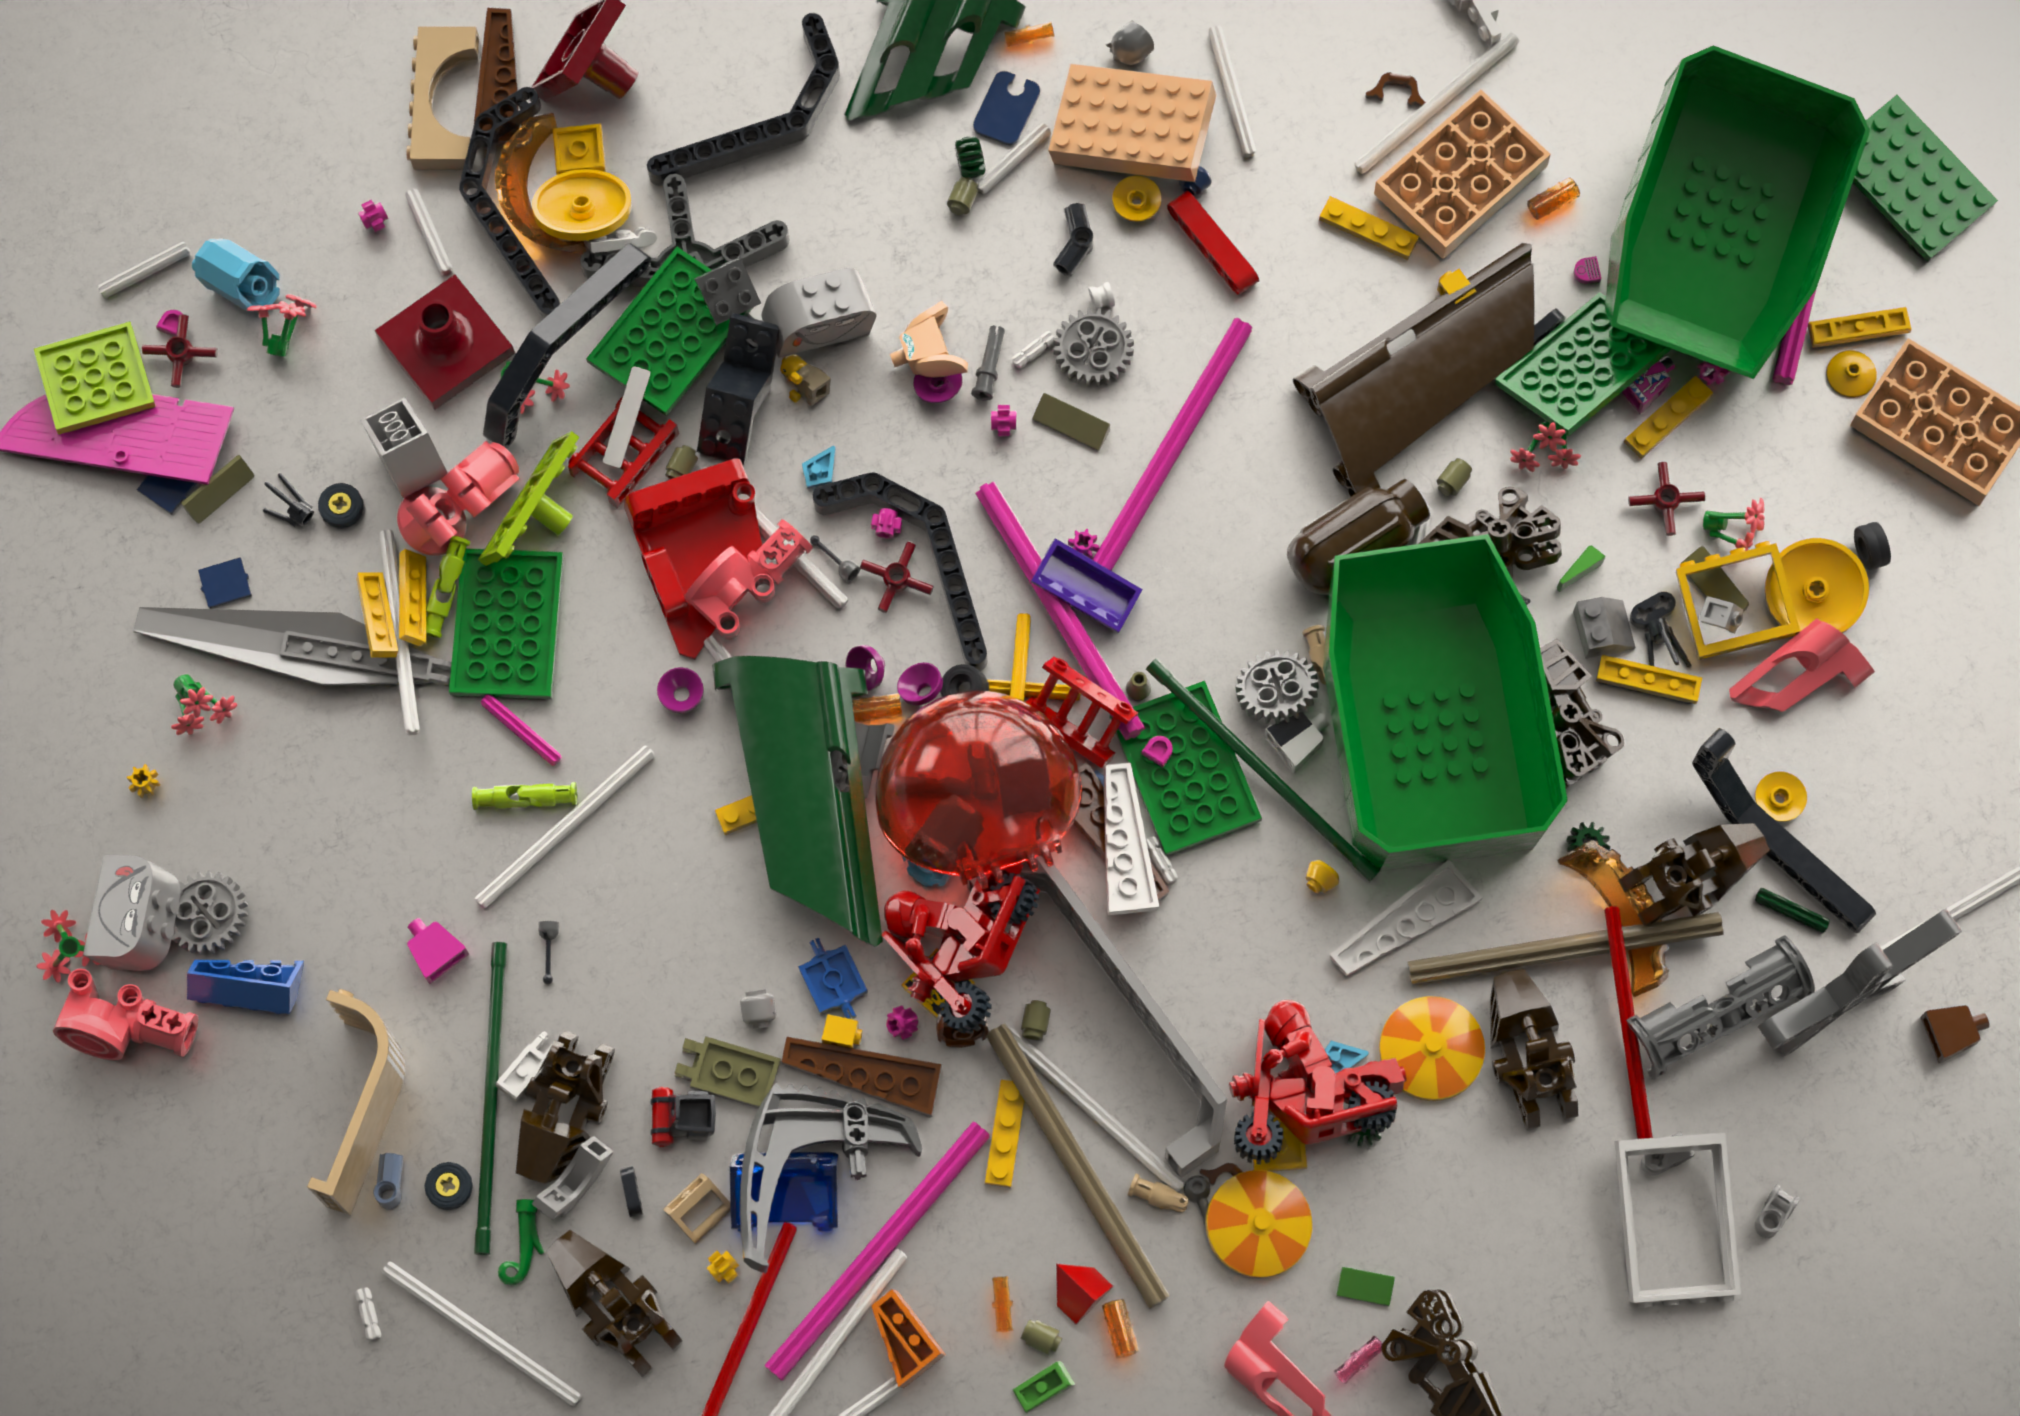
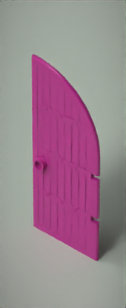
M45 394L24 406L5 424L0 431V451L208 485L229 427L234 407L186 399L183 406H177L179 398L152 394L156 407L58 435Z

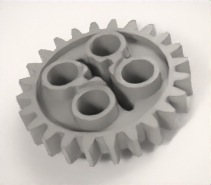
M1088 308L1086 315L1078 310L1077 318L1071 314L1069 315L1070 323L1061 322L1062 329L1056 330V336L1059 338H1054V345L1057 347L1053 348V353L1058 355L1056 357V364L1063 363L1061 365V372L1069 370V379L1076 375L1078 384L1082 379H1086L1087 386L1090 385L1091 380H1095L1096 385L1099 386L1100 380L1104 379L1109 384L1110 376L1117 380L1119 376L1118 371L1126 372L1124 364H1131L1129 356H1133L1134 349L1130 347L1134 346V339H1129L1131 337V330H1125L1126 322L1118 324L1119 315L1112 319L1110 318V310L1105 315H1101V308L1097 309L1096 314H1092V310ZM1084 329H1090L1093 331V333H1091L1090 335H1085L1081 331ZM1103 329L1098 338V346L1093 348L1088 365H1084L1089 356V348L1094 346L1098 331ZM1107 338H1113L1116 342L1113 344H1107L1104 342V340ZM1074 350H1080L1083 352V354L1080 356H1074L1071 352ZM1097 359H1103L1104 361H1106V363L1103 365H1097L1094 363V361Z
M1276 650L1274 656H1270L1268 652H1265V658L1262 659L1256 655V663L1248 661V669L1241 668L1242 676H1237L1238 684L1235 685L1237 700L1241 704V709L1247 710L1248 716L1255 714L1256 721L1265 717L1266 724L1270 722L1271 718L1275 719L1276 724H1279L1280 718H1284L1288 723L1290 720L1289 716L1293 715L1298 719V712L1307 713L1306 705L1313 706V698H1318L1317 689H1319L1317 672L1314 671L1313 664H1308L1306 657L1300 660L1298 653L1290 657L1289 650H1286L1284 655H1280L1279 651ZM1272 670L1275 671L1284 703L1279 702L1270 672Z
M207 871L205 877L200 872H197L195 880L188 875V883L186 885L179 881L181 888L179 910L176 913L174 934L171 939L175 943H179V946L184 950L188 947V950L193 954L197 949L202 955L205 954L206 949L215 954L216 946L225 950L224 942L228 941L233 944L234 941L231 936L233 934L241 935L237 930L238 926H246L241 920L242 917L248 916V913L242 910V908L248 906V903L245 900H241L246 895L241 890L238 891L240 886L236 882L232 883L233 880L229 876L224 878V875L220 872L215 877L211 871ZM212 890L210 898L204 900L205 894ZM192 897H196L200 904L206 908L207 912L219 923V929H216L214 924L205 917L201 909L192 901ZM192 908V913L184 917L186 910ZM228 908L227 914L219 918L220 912ZM204 926H208L207 932L200 935V930Z

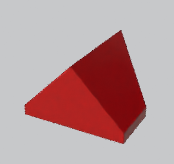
M1056 1264L1057 1307L1077 1325L1113 1288V1285L1094 1267Z

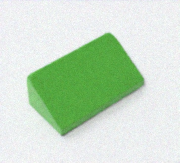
M1342 1267L1336 1296L1390 1306L1395 1277Z

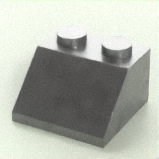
M1598 597L1576 603L1573 613L1585 659L1636 648L1623 600Z

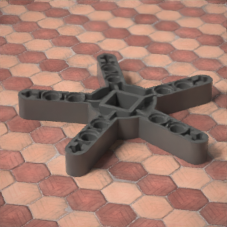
M671 174L665 178L663 187L672 245L665 248L657 259L651 258V262L646 269L647 271L641 274L629 286L644 287L676 247H679L711 270L735 260L728 258L732 254L739 255L738 258H741L746 268L784 250L788 246L790 239L787 225L782 221L775 220L713 249L703 242L695 241L684 178L678 174ZM674 188L678 189L679 196L674 197ZM677 209L684 210L680 214L673 213ZM681 231L688 232L684 236L677 235ZM756 243L761 245L757 249L751 248V245ZM584 252L580 258L584 276L589 279L617 253ZM746 339L750 347H758L757 342L753 339Z
M1945 909L1883 950L1878 943H1874L1860 952L1843 974L1823 988L1768 1018L1758 1028L1773 1050L1779 1048L1782 1054L1787 1056L1842 1014L1861 1002L1888 993L1901 985L1906 980L1901 974L1902 972L1958 936L1962 930L1949 911Z

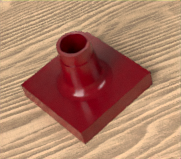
M598 0L576 13L531 88L536 90L541 100L545 102L578 85L582 77H585L604 91L609 92L617 99L625 96L636 81L639 72L604 43L626 7L620 0Z
M456 274L374 330L379 341L434 410L515 354L513 345Z

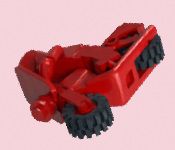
M990 850L965 904V909L953 904L926 900L915 892L906 890L899 891L889 897L884 907V918L889 932L885 930L881 935L917 974L912 978V981H914L912 986L908 987V991L912 992L910 997L925 1003L926 999H932V991L937 990L942 995V998L946 1000L945 1003L940 1002V1007L944 1009L940 1011V1015L944 1017L942 1020L948 1026L964 1034L966 1032L969 1034L973 1033V1029L979 1031L981 1029L979 1024L986 1025L987 1022L984 1018L985 1016L990 1018L991 1013L987 1009H992V1004L988 1003L991 1000L986 995L987 993L977 986L967 982H962V985L959 983L955 984L953 981L994 977L1003 974L1027 920H1029V915L1033 916L1035 913L1031 911L1032 908L1038 907L1035 901L1039 900L1038 894L1040 889L1033 886L1032 882L1020 875L1024 865L1015 860L1016 855L1006 850H1002L1001 853ZM1007 923L1012 924L1008 933L1005 931ZM925 933L942 938L940 949L933 960L924 955V949L920 942L921 937H924ZM896 936L909 938V940L904 942Z
M1281 1000L1271 1007L1266 1019H1259L1254 1076L1248 1073H1243L1241 1077L1234 1075L1232 1076V1082H1229L1232 1097H1237L1238 1101H1244L1245 1097L1252 1098L1251 1106L1254 1107V1112L1251 1113L1250 1118L1248 1115L1243 1116V1121L1239 1120L1234 1135L1235 1150L1237 1153L1240 1152L1242 1159L1248 1157V1163L1252 1164V1160H1256V1165H1261V1160H1264L1266 1164L1270 1162V1158L1274 1160L1277 1157V1153H1280L1282 1147L1283 1129L1282 1127L1280 1128L1278 1120L1273 1122L1274 1116L1269 1115L1267 1118L1268 1109L1306 1145L1359 1131L1366 1133L1367 1129H1371L1370 1134H1375L1376 1129L1379 1130V1133L1384 1132V1128L1388 1129L1391 1123L1395 1121L1397 1098L1393 1096L1403 1091L1404 1082L1407 1081L1403 1066L1399 1067L1396 1058L1378 1062L1371 1061L1363 1066L1345 1068L1335 1073L1327 1053L1312 1030L1307 1009L1297 1001ZM1265 1030L1272 1046H1276L1278 1049H1271L1261 1062ZM1286 1057L1290 1064L1289 1068L1279 1072L1278 1076L1274 1078L1270 1074L1271 1069H1274ZM1343 1102L1349 1104L1348 1109L1343 1110Z

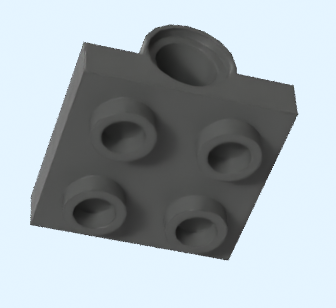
M741 258L732 260L694 279L716 325L730 319L733 313L741 314L762 304Z

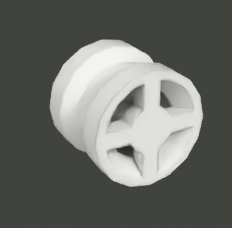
M1108 282L1103 283L1098 288L1094 286L1089 287V295L1095 311L1104 306H1115L1114 296Z

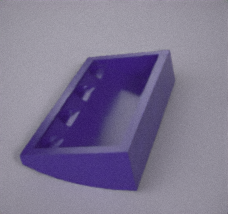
M1056 538L1051 542L1031 580V583L1117 633L1120 632L1143 590Z

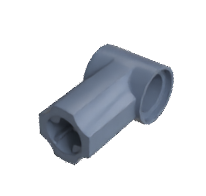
M395 1153L380 1154L377 1184L373 1191L374 1197L380 1206L388 1210L394 1209L401 1202L400 1186L404 1157ZM384 1191H394L390 1199H381Z

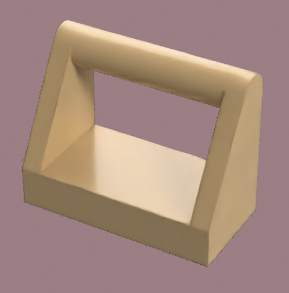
M701 1173L663 1210L696 1244L734 1206L714 1183ZM711 1190L723 1204L692 1232L680 1218Z

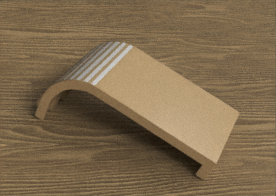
M339 989L338 992L329 990L326 1000L330 1002L331 1007L335 1008L334 1011L340 1014L339 1017L344 1020V1024L377 1036V1055L327 1182L311 1177L307 1188L327 1208L351 1216L402 1088L405 1077V1060L399 1043L376 1011L361 1000L353 998V993Z

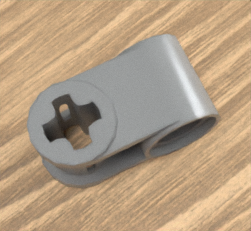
M1678 1132L1672 1136H1683V1134ZM1693 1151L1644 1155L1641 1160V1167L1646 1174L1656 1176L1673 1166H1678L1694 1156ZM1651 1158L1654 1160L1659 1159L1660 1163L1658 1165L1656 1163L1651 1165L1649 1161Z
M1776 1184L1755 1221L1756 1232L1764 1238L1773 1237L1792 1214L1800 1198L1797 1196L1793 1198L1780 1190V1186ZM1763 1219H1771L1775 1224V1228H1767L1763 1223Z

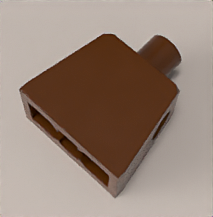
M1967 1005L1928 1010L1920 1017L1938 1064L1975 1046L1981 1040L1978 1031L1990 1027L1985 1013L1972 1016Z

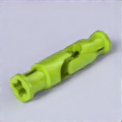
M453 536L449 539L450 542L446 555L442 556L439 566L440 579L437 578L434 583L426 608L428 613L426 617V635L436 638L442 637L440 633L444 619L448 618L456 591V583L454 582L462 572L466 547L470 546L471 542L458 536ZM436 590L440 593L450 594L446 603H441L437 600Z
M572 782L571 785L560 786L548 783L532 786H494L493 789L472 788L473 810H478L479 807H495V809L529 806L550 807L559 803L577 805L578 799L576 782ZM517 793L519 801L512 800L510 797Z

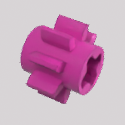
M372 200L361 204L363 211L359 212L358 215L366 230L372 227L377 232L385 228L383 221L387 220L388 216L380 202L374 204Z
M1706 361L1697 365L1700 369L1699 378L1707 381V385L1712 384L1714 381L1719 385L1724 381V377L1730 374L1729 370Z
M998 405V411H991V430H998V436H1010V430H1016V411H1010V405Z
M882 508L879 510V515L873 514L871 529L876 530L875 535L880 538L892 539L894 538V533H901L902 518L898 517L897 511Z
M1088 529L1080 533L1075 530V538L1068 539L1069 546H1073V549L1090 559L1093 557L1092 552H1097L1099 549V545L1093 544L1097 541V535L1091 536L1088 533Z
M903 1005L893 1008L892 1013L887 1014L886 1026L893 1037L900 1035L902 1040L911 1037L913 1032L918 1031V1016L912 1008L904 1010Z

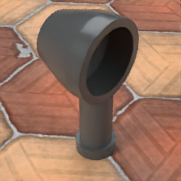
M1196 1175L1190 1177L1185 1182L1184 1194L1189 1201L1198 1204L1205 1225L1206 1212L1209 1205L1207 1198L1210 1194V1184L1204 1177ZM1194 1183H1200L1202 1185V1189L1198 1191L1194 1190L1192 1185Z

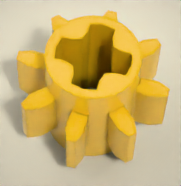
M144 764L143 768L139 769L133 767L134 772L132 775L126 777L129 782L133 783L129 786V790L132 793L138 790L140 798H143L144 794L150 793L154 795L153 790L155 787L161 785L158 780L154 779L159 775L157 771H150L147 764Z
M717 1250L708 1257L711 1264L706 1269L718 1283L725 1279L729 1284L738 1276L735 1269L739 1267V1264L728 1251L721 1255Z

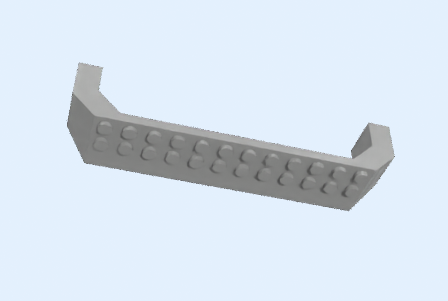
M1042 847L1002 848L998 853H1001L1002 850L1016 855L1015 860L1024 865L1020 873L1021 876L1032 882L1033 886L1040 889V892L1048 893L1199 1098L1200 1105L1196 1126L1168 1145L1165 1150L1164 1158L1178 1176L1184 1177L1219 1152L1227 1105L1226 1096ZM984 861L966 873V885L970 892Z

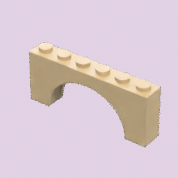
M418 26V36L413 38V47L417 52L416 57L412 58V71L415 72V79H411V94H414V100L409 103L412 124H408V137L411 138V146H407L406 149L407 160L411 161L413 169L463 170L470 137L456 135L441 126L433 115L432 101L439 81L450 69L466 61L478 60V31L476 27Z

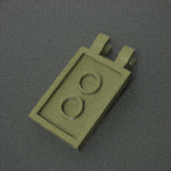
M706 1036L703 1043L685 1038L682 1052L696 1055L692 1067L677 1063L674 1074L677 1078L691 1080L690 1088L706 1091L712 1095L759 1108L773 1087L781 1058Z

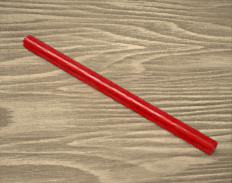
M1610 906L1605 908L1604 912L1637 1139L1653 1138L1639 1039L1629 1028L1626 1021L1635 1016L1620 909L1618 906Z
M785 1222L782 1225L767 1260L769 1264L767 1273L761 1274L701 1416H718L797 1231L796 1226L791 1223Z

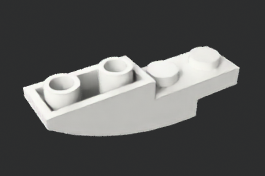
M1449 0L1453 6L1456 5L1459 12L1467 9L1470 19L1475 21L1479 27L1478 31L1481 39L1487 41L1490 48L1500 41L1501 31L1495 22L1497 21L1499 9L1493 0Z

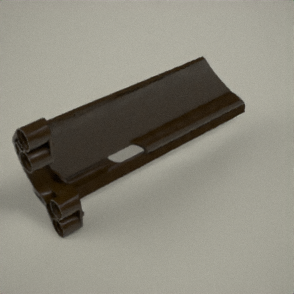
M1521 243L1467 278L1471 284L1450 295L1447 292L1326 371L1313 365L1293 378L1296 390L1303 397H1307L1313 412L1318 416L1323 415L1341 455L1339 464L1333 467L1332 471L1337 481L1342 486L1347 487L1350 497L1366 487L1381 488L1374 475L1375 471L1534 348L1535 311L1533 264H1531L1532 244ZM1472 289L1476 290V293L1462 300L1461 302L1455 304L1457 300L1466 295ZM1412 329L1416 340L1391 355L1388 352L1387 344Z

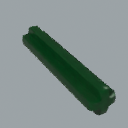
M1760 888L1755 897L1756 902L1822 933L1827 930L1830 924L1828 918L1767 889Z

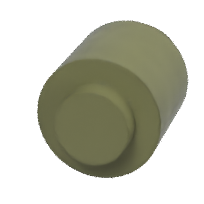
M961 177L959 181L955 182L947 201V206L952 213L963 215L970 212L978 193L977 183L967 177Z
M683 445L682 448L676 447L665 468L667 470L665 476L673 479L691 473L698 461V457L695 455L696 451L686 445Z
M1460 458L1451 461L1436 480L1439 485V491L1446 496H1456L1470 479L1472 467Z
M1032 1000L1031 1004L1025 1005L1021 1025L1022 1037L1036 1041L1043 1040V1035L1047 1033L1051 1009L1046 1007L1047 1003Z
M1029 1319L1021 1335V1339L1026 1341V1345L1047 1355L1051 1351L1056 1353L1062 1341V1337L1058 1336L1059 1330L1039 1320L1034 1322Z

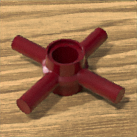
M184 314L179 315L177 336L169 339L166 345H142V354L167 355L169 360L173 362L171 387L174 388L181 387L183 366L189 364L193 357L217 358L218 356L217 348L193 347L186 339L189 316ZM185 348L183 353L175 355L177 349Z
M1659 462L1657 466L1660 487L1655 491L1654 495L1629 496L1628 504L1629 506L1654 505L1658 512L1664 514L1666 535L1673 536L1676 535L1673 511L1677 509L1680 503L1705 501V492L1680 493L1675 485L1670 484L1668 463ZM1667 495L1671 497L1672 502L1663 501L1661 496Z
M907 542L899 561L891 563L887 568L864 559L862 560L860 569L883 577L884 583L887 586L878 607L879 611L887 613L895 593L901 592L907 587L928 595L932 594L934 586L910 577V572L907 569L916 547L915 544ZM901 574L903 578L899 581H893L891 576Z

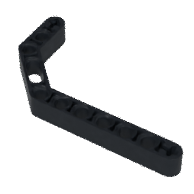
M809 13L802 19L803 36L814 63V68L790 112L651 157L647 162L649 179L654 185L662 186L665 178L671 174H678L685 179L802 141L808 137L840 78L839 61L825 23L819 14ZM813 27L815 28V30H817V34L815 35L812 29ZM818 47L826 48L822 51L816 50ZM827 67L834 68L831 71H824ZM816 87L823 88L815 105L811 108L804 107L811 91ZM798 123L803 124L800 128L793 127V125ZM773 131L780 132L778 135H770ZM751 138L757 139L753 143L746 142ZM726 146L734 147L731 150H724ZM705 153L710 154V156L707 158L700 157L702 154ZM680 161H687L685 165H677Z
M523 87L476 117L459 190L464 202L541 316L545 318L561 304L559 298L486 192L499 138L538 114L541 109V102L536 90L531 87ZM508 111L514 112L511 117H503V114ZM487 124L493 125L490 130H482ZM481 147H487L483 168L479 172H473L472 168L477 150ZM469 189H478L473 195L466 194ZM482 208H491L486 214L479 213ZM496 227H503L500 233H492ZM510 246L517 247L512 253L505 252ZM523 265L530 266L526 272L518 271ZM535 285H543L540 291H531ZM547 299L554 309L550 310L547 308L544 301Z
M627 244L528 333L488 399L483 429L484 437L491 442L499 443L506 449L509 448L517 435L521 406L552 355L644 273L651 262L649 255L633 244Z
M875 472L817 487L813 492V503L816 512L821 515H830L873 503L881 508L897 511L898 517L926 531L964 662L982 671L988 663L987 649L944 508ZM870 484H877L879 486L878 489L873 491L867 489ZM851 490L855 492L851 497L843 496L845 491ZM834 494L838 495V500L835 499ZM893 495L900 496L917 505L919 509L909 511L891 502L889 498ZM826 498L828 502L823 503L821 499ZM932 516H938L941 518V520L937 523H932L929 521L930 517ZM938 539H946L948 541L943 546L937 545L935 542ZM947 561L955 564L949 569L942 566ZM953 584H958L962 587L956 592L949 589ZM960 607H965L969 610L964 615L956 613V610ZM967 630L976 633L971 638H966L962 635ZM974 647L976 648L978 658H980L979 660H975L972 657V648Z
M1718 728L1700 746L1692 765L1725 818L1731 824L1754 823L1764 835L1770 849L1766 855L1853 932L1859 933L1876 915L1875 909L1754 802L1728 760L1736 742L1728 732Z

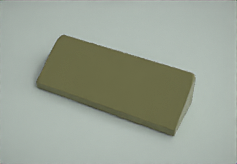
M1043 393L1032 417V420L1097 451L1100 450L1110 432V424L1046 393Z
M237 455L210 478L208 485L203 484L181 504L192 519L199 524L252 480L255 475L242 457Z
M1702 545L1683 562L1694 560L1695 564L1704 562L1705 557L1711 554ZM1721 567L1688 575L1705 597L1709 596L1734 603L1743 609V612L1747 610L1749 606L1748 600Z

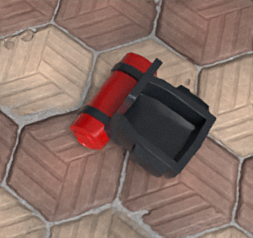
M659 1087L652 1090V1099H650V1104L652 1105V1129L650 1130L652 1145L667 1147L673 1144L674 1137L686 1136L687 1139L692 1140L707 1139L708 1136L714 1134L716 1120L715 1095H709L706 1091H688L687 1095H673V1090L668 1087Z

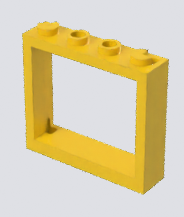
M1770 541L1761 542L1755 545V549L1745 551L1744 547L1731 550L1730 555L1720 557V554L1705 557L1704 562L1695 564V561L1691 560L1679 564L1680 568L1676 569V577L1699 660L1793 637L1800 632L1777 543L1770 544ZM1770 554L1789 624L1704 645L1686 576Z

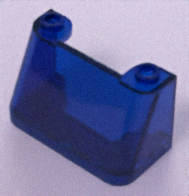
M759 1152V1153H760L761 1155L765 1156L767 1152ZM791 1152L782 1168L775 1188L768 1223L812 1222V1225L822 1232L838 1228V1153ZM744 1153L733 1155L729 1167L731 1229H737L738 1232H741L740 1187ZM756 1164L753 1167L751 1198L755 1202H759L763 1168ZM751 1213V1230L753 1231V1228L757 1227V1217Z

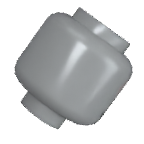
M766 990L746 992V997L740 1000L743 1022L753 1024V1029L768 1027V1021L776 1018L773 995L766 993Z

